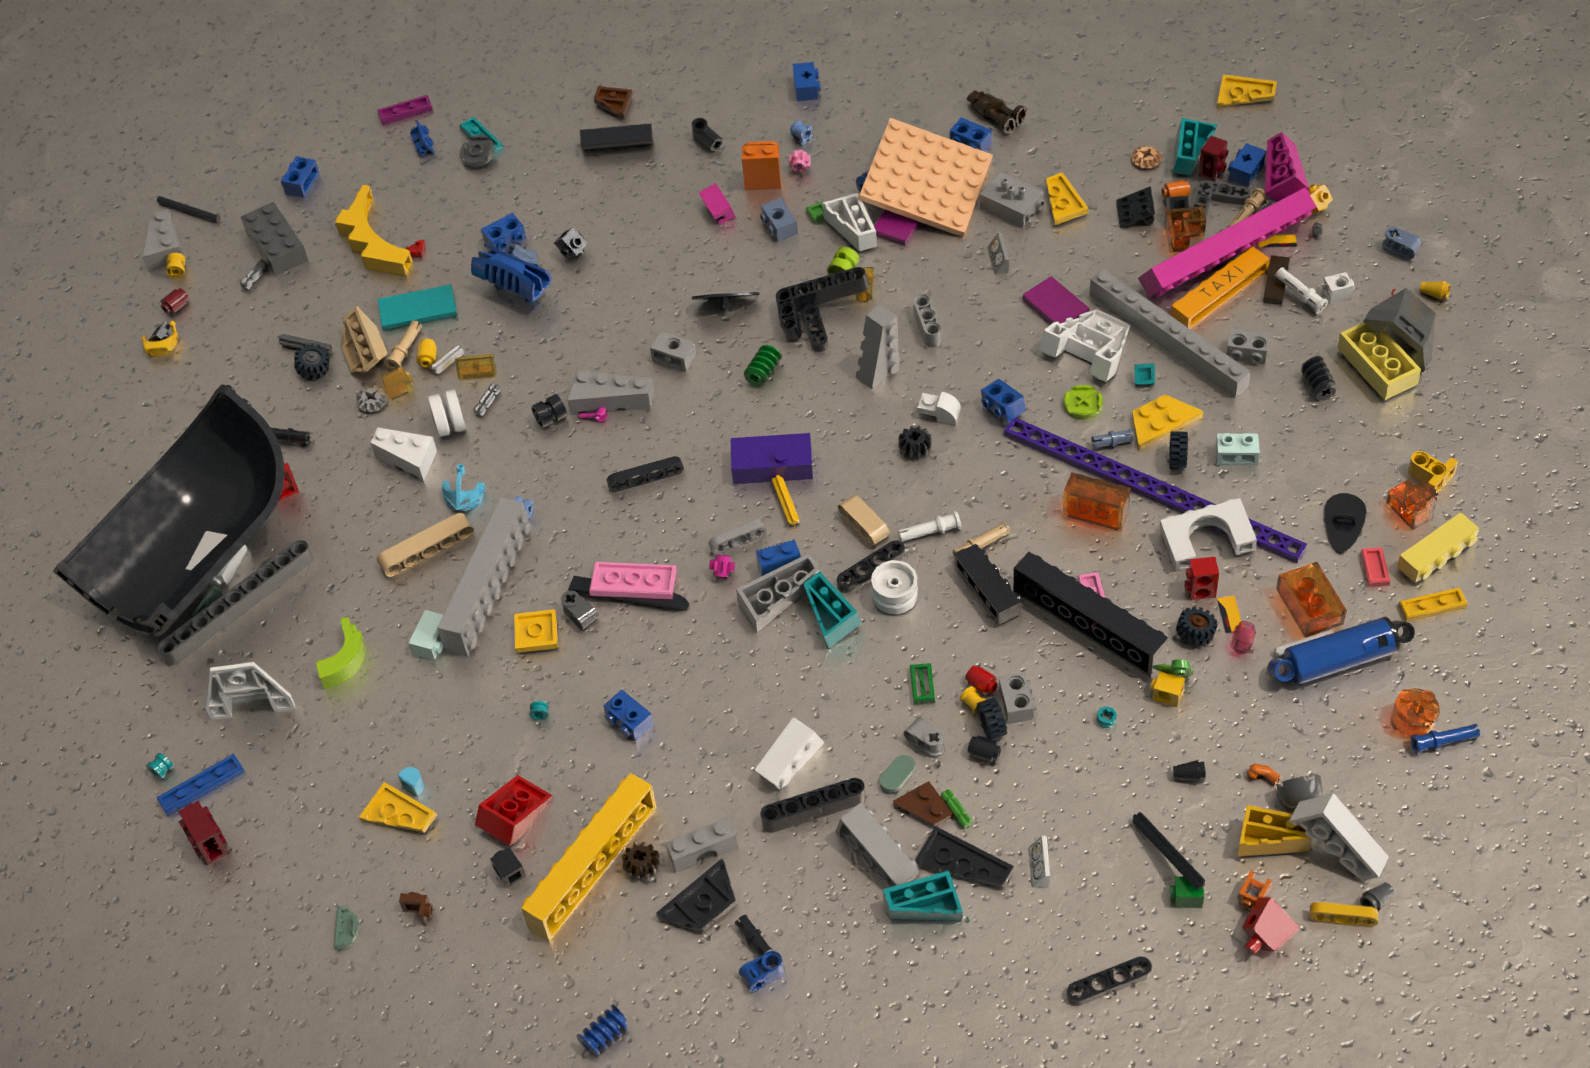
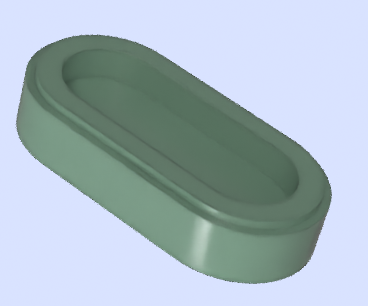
M900 755L889 765L880 777V787L884 792L896 793L902 788L915 771L913 758L908 755Z

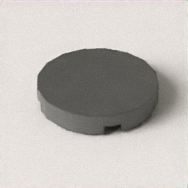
M486 135L470 137L471 140L463 143L460 149V157L468 167H482L493 158L495 146Z

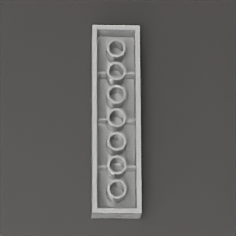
M500 498L437 627L445 651L468 657L471 649L475 648L476 638L479 632L483 631L484 621L491 614L492 604L495 599H498L501 585L506 582L508 571L515 563V556L522 548L525 535H528L530 531V523L528 522L527 511H525L523 502Z

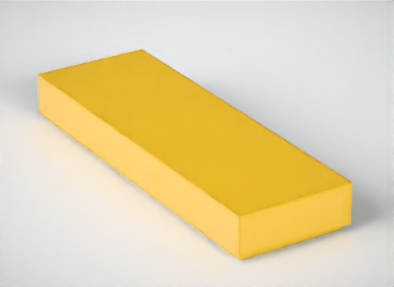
M1460 587L1402 600L1399 601L1398 606L1405 621L1409 622L1466 609L1468 603Z

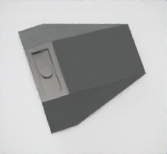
M1405 288L1371 308L1363 322L1377 334L1387 326L1391 328L1394 333L1398 334L1408 345L1414 348L1410 358L1419 366L1422 372L1426 370L1432 359L1436 313Z

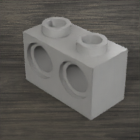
M1230 328L1226 355L1234 360L1265 364L1270 333Z
M1024 672L999 676V692L1007 724L1033 720V711H1037L1035 698L1030 697V693H1032L1031 682L1026 680Z

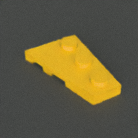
M1063 172L1046 178V187L1055 226L1088 213L1087 205Z

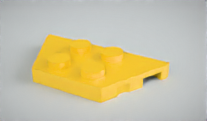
M1166 394L1133 410L1132 420L1135 426L1134 430L1138 449L1141 450L1170 435L1171 431H1178L1203 418L1204 412Z

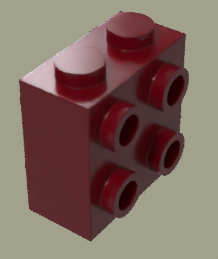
M196 801L178 811L182 818L178 822L199 859L204 857L209 865L228 854L224 847L228 843L207 806L202 808L199 801Z

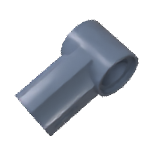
M512 243L506 247L505 253L539 267L537 252L534 250H525Z

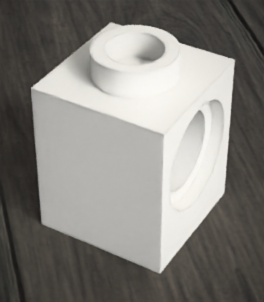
M1346 272L1324 277L1322 291L1329 304L1352 298L1355 285Z

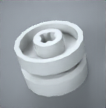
M455 389L445 391L444 396L447 404L444 405L439 394L428 396L434 426H437L440 437L450 435L449 422H452L455 432L466 431Z
M891 560L877 566L872 573V598L875 606L880 611L897 615L907 612L917 602V575L909 564L903 561Z

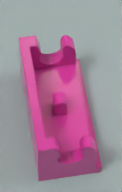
M716 183L699 192L700 197L714 219L724 215L723 218L717 220L718 224L736 218L730 204Z

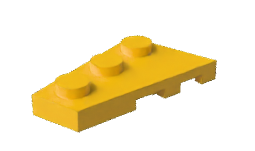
M1223 75L1217 108L1274 100L1277 81Z
M384 782L358 818L361 821L425 833L437 814L435 811Z

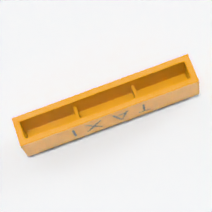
M1253 246L1247 251H1243L1239 257L1228 262L1224 268L1216 271L1209 279L1202 281L1198 287L1190 290L1186 296L1176 300L1171 306V316L1191 329L1267 273L1270 258Z

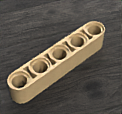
M457 513L381 552L377 556V562L387 577H394L468 539L473 534L474 528L463 513Z

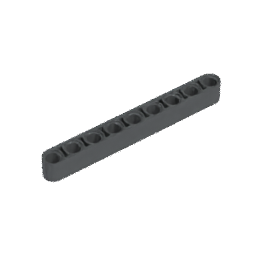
M304 540L295 541L163 639L158 645V651L165 664L175 665L308 566L313 560L308 543Z

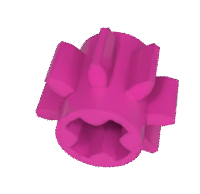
M716 554L715 559L710 560L709 569L714 570V576L729 577V572H734L735 562L730 561L731 556Z

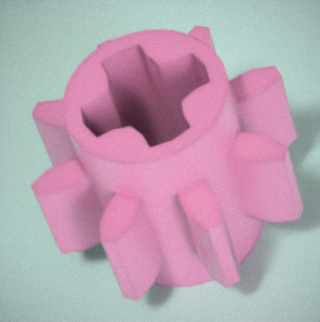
M794 150L793 155L789 154V167H792L795 172H804L805 167L810 168V155H807L803 150Z

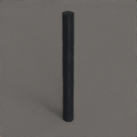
M162 196L157 197V203L214 222L220 221L219 215Z

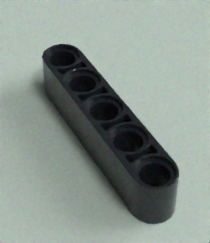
M850 778L768 804L760 812L762 827L767 832H777L855 807L865 801L864 782L859 778ZM837 797L838 799L832 800L830 798ZM769 817H775L773 820L767 819Z

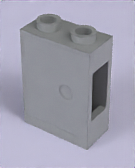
M999 172L980 193L981 208L1021 227L1031 222L1036 212L1041 210L1045 204L1044 191L1003 172Z

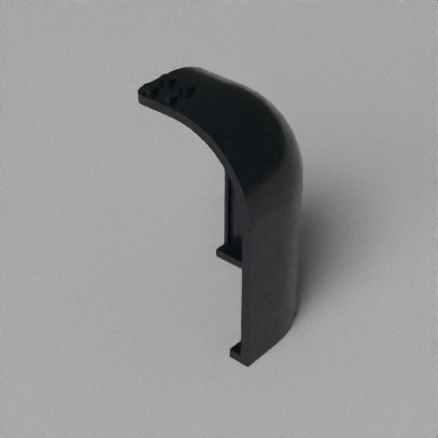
M221 384L202 411L168 451L65 559L58 563L53 572L106 615L110 612L116 616L118 623L150 636L152 633L155 636L163 635L252 538L275 509L284 484V461L279 442L269 424L252 407L248 400L242 399L236 394L232 386ZM206 531L227 535L192 570H186Z

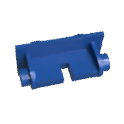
M416 120L417 126L411 129L410 134L415 143L417 153L424 156L428 151H431L434 154V143L428 135L430 133L428 128Z

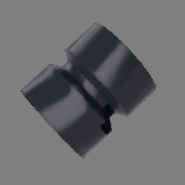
M557 394L546 398L545 403L540 401L531 406L533 415L541 428L553 424V420L559 421L567 417L566 408Z

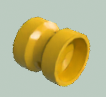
M171 253L167 256L166 274L169 277L177 279L184 276L185 256L180 253Z

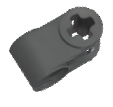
M567 591L561 596L564 614L579 629L584 630L599 618L596 609L590 603H587L577 592Z

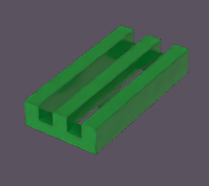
M931 663L910 665L914 705H918V702L927 704V701L935 703ZM919 669L921 696H917L915 670ZM923 669H927L930 691L928 696L925 693Z

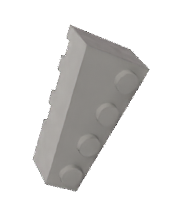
M577 370L568 397L570 414L577 415L578 412L583 411L595 413V410H598L599 407L607 409V412L615 411L618 408H625V410L651 408L655 394L653 379Z

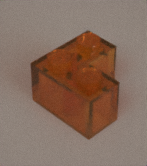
M1204 206L1166 210L1164 226L1170 253L1183 252L1189 249L1190 237L1205 236L1206 216Z
M1408 479L1389 490L1386 503L1414 530L1433 519L1439 494L1426 481L1414 485Z

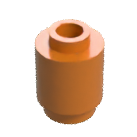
M1179 180L1165 183L1161 193L1165 199L1166 197L1190 196L1191 190L1188 181Z

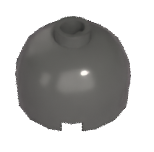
M1313 775L1314 779L1308 780L1307 776L1282 781L1283 785L1276 784L1281 802L1290 809H1296L1300 801L1322 796L1323 788L1320 775Z

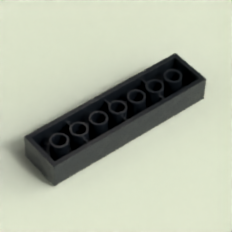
M1028 552L1014 567V593H1017L1149 678H1152L1158 671L1153 669V666L1166 662L1169 638L1162 631L1155 630L1144 620L1134 617L1126 609H1121L1113 604L1110 599L1100 596L1092 588L1079 583L1076 578L1066 575L1058 567L1050 565L1038 555ZM1094 621L1097 622L1094 627H1091Z

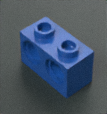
M961 117L950 129V139L985 152L992 144V130Z
M295 157L293 162L290 163L289 169L281 178V185L285 194L305 198L319 174L316 160Z
M513 213L481 228L485 244L501 251L505 250L510 243L516 244L526 239L524 225Z
M997 379L981 389V402L986 409H990L998 418H1002L1007 423L1026 411L1024 396L1001 379Z

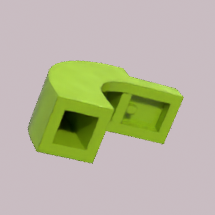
M349 617L340 619L345 637L341 650L332 657L316 661L319 678L324 690L347 681L358 671L363 663L366 652L365 641L361 630L357 631L355 623L351 624Z

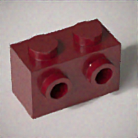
M1210 135L1201 149L1198 176L1215 182L1219 175L1225 172L1227 168L1225 160L1229 153L1227 149L1228 141Z

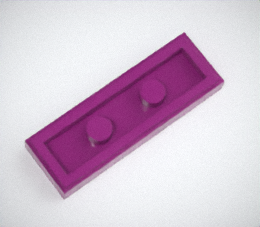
M428 95L378 109L377 112L383 126L433 111Z

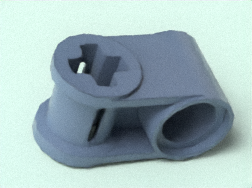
M1389 227L1386 229V239L1383 240L1382 247L1384 250L1402 256L1405 259H1412L1420 248L1422 240L1416 234H1411L1397 227Z

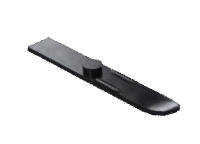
M573 576L568 591L590 594L592 578ZM673 593V599L602 596L666 608L689 609V602L686 598L676 593Z

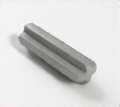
M456 345L431 365L432 371L436 375L440 374L464 354L463 349Z

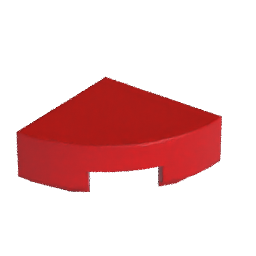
M415 241V244L405 248L410 251L411 258L423 257L425 241Z

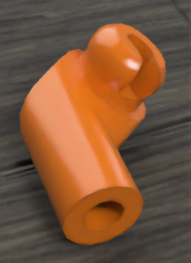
M1252 764L1249 766L1250 769L1247 770V775L1250 778L1257 779L1259 775H1262L1274 785L1282 778L1267 765Z

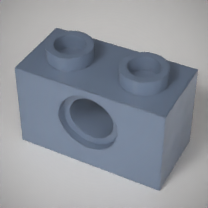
M782 198L761 205V221L768 226L770 235H774L778 242L798 234L797 221Z

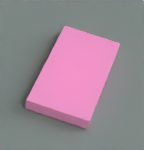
M595 562L590 585V596L673 599L677 565Z

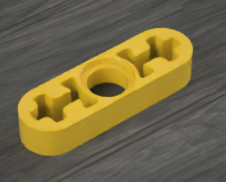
M1314 902L1310 904L1309 917L1316 922L1373 927L1378 924V910L1373 907L1327 902Z

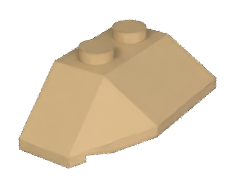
M355 306L343 318L344 327L342 330L341 347L351 372L363 373L368 372L388 352L377 326L359 307Z

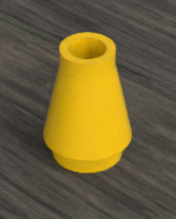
M1422 281L1420 293H1425L1440 300H1443V298L1448 299L1451 285L1446 283V281Z

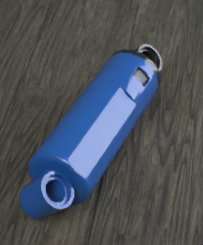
M1385 616L1287 647L1284 651V659L1274 658L1268 663L1267 672L1273 679L1280 681L1292 679L1296 684H1302L1398 653L1400 643H1408L1414 638L1415 629L1408 622L1399 620L1391 622ZM1400 627H1402V628H1403V633H1402V635L1399 637V635H1398V629H1399ZM1283 664L1284 672L1279 675L1278 668Z

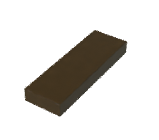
M1271 255L1263 302L1283 303L1285 284L1276 278L1275 274L1283 267L1288 271L1290 257Z

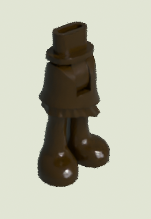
M974 90L967 97V101L971 103L972 107L977 109L984 118L995 120L1000 125L1002 131L1007 134L1014 132L1016 125L1020 126L1027 115V108L1023 105H1019L1012 110L1008 108V103L1003 99L983 91L978 92Z

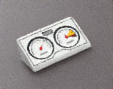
M1041 836L1028 849L1032 887H1049L1050 885L1047 838Z

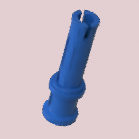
M1477 724L1442 732L1431 730L1428 734L1419 736L1413 734L1411 735V746L1416 754H1420L1423 750L1428 749L1438 750L1441 748V745L1479 738L1480 729L1477 728Z

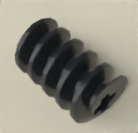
M1315 356L1308 359L1301 367V372L1314 398L1318 401L1331 398L1336 393V383L1326 363H1324L1323 357Z

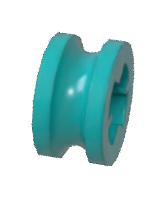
M543 701L532 702L530 704L529 716L534 720L548 718L549 705Z
M1102 707L1098 711L1096 721L1099 726L1110 728L1116 723L1117 713L1111 707ZM1106 714L1107 717L1111 716L1110 720H1107V718H1103V715Z

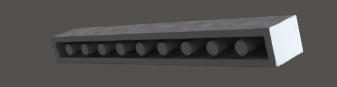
M1105 269L1090 279V295L1229 394L1236 398L1249 387L1251 371Z

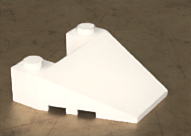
M1096 309L1080 314L1079 318L1074 320L1070 317L1064 323H1052L1043 330L1039 350L1055 358L1063 351L1074 354L1092 363L1089 374L1107 382L1116 374L1130 324Z

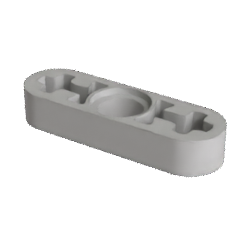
M754 520L712 537L708 545L713 554L719 555L762 538L766 534L767 529L761 520Z

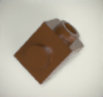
M416 892L400 894L399 903L403 912L419 913L418 916L422 925H427L428 918L432 917L433 904H430L428 896L420 895Z

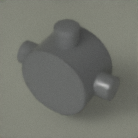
M1315 222L1312 230L1313 235L1317 238L1322 235V224Z

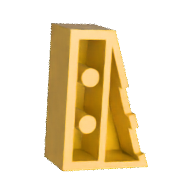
M1247 805L1237 857L1307 852L1310 849L1312 839L1304 834L1306 830L1299 824L1295 826L1289 821L1293 814Z

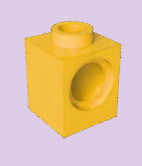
M1160 671L1157 679L1153 678L1150 691H1153L1152 700L1178 707L1184 690L1185 678Z

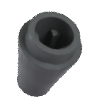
M1385 882L1364 892L1360 899L1361 906L1373 907L1380 911L1394 893L1393 887Z

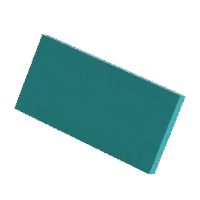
M452 284L378 299L383 330L408 326L412 321L423 323L457 316Z

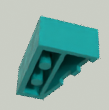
M1181 118L1176 134L1173 173L1191 176L1200 161L1202 147L1210 135L1214 136L1218 125Z
M820 571L803 583L829 649L862 624L856 609Z
M949 871L883 889V900L889 919L962 921L963 911Z

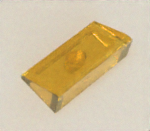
M494 354L455 357L459 380L496 377L497 366Z

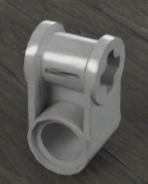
M918 717L903 732L904 737L909 743L921 749L928 756L939 757L943 754L945 749L943 733L930 725L924 718Z

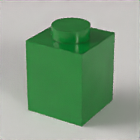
M1175 876L1174 885H1170V899H1174L1175 908H1203L1204 887L1197 890L1184 876Z

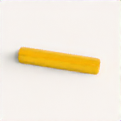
M776 475L771 480L787 523L795 526V524L799 523V517L783 477Z

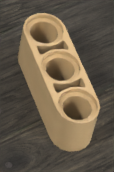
M855 494L838 505V510L842 517L871 546H874L890 535L887 525L858 495Z

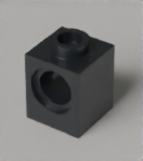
M510 847L498 851L490 858L494 871L506 888L526 877L522 864Z

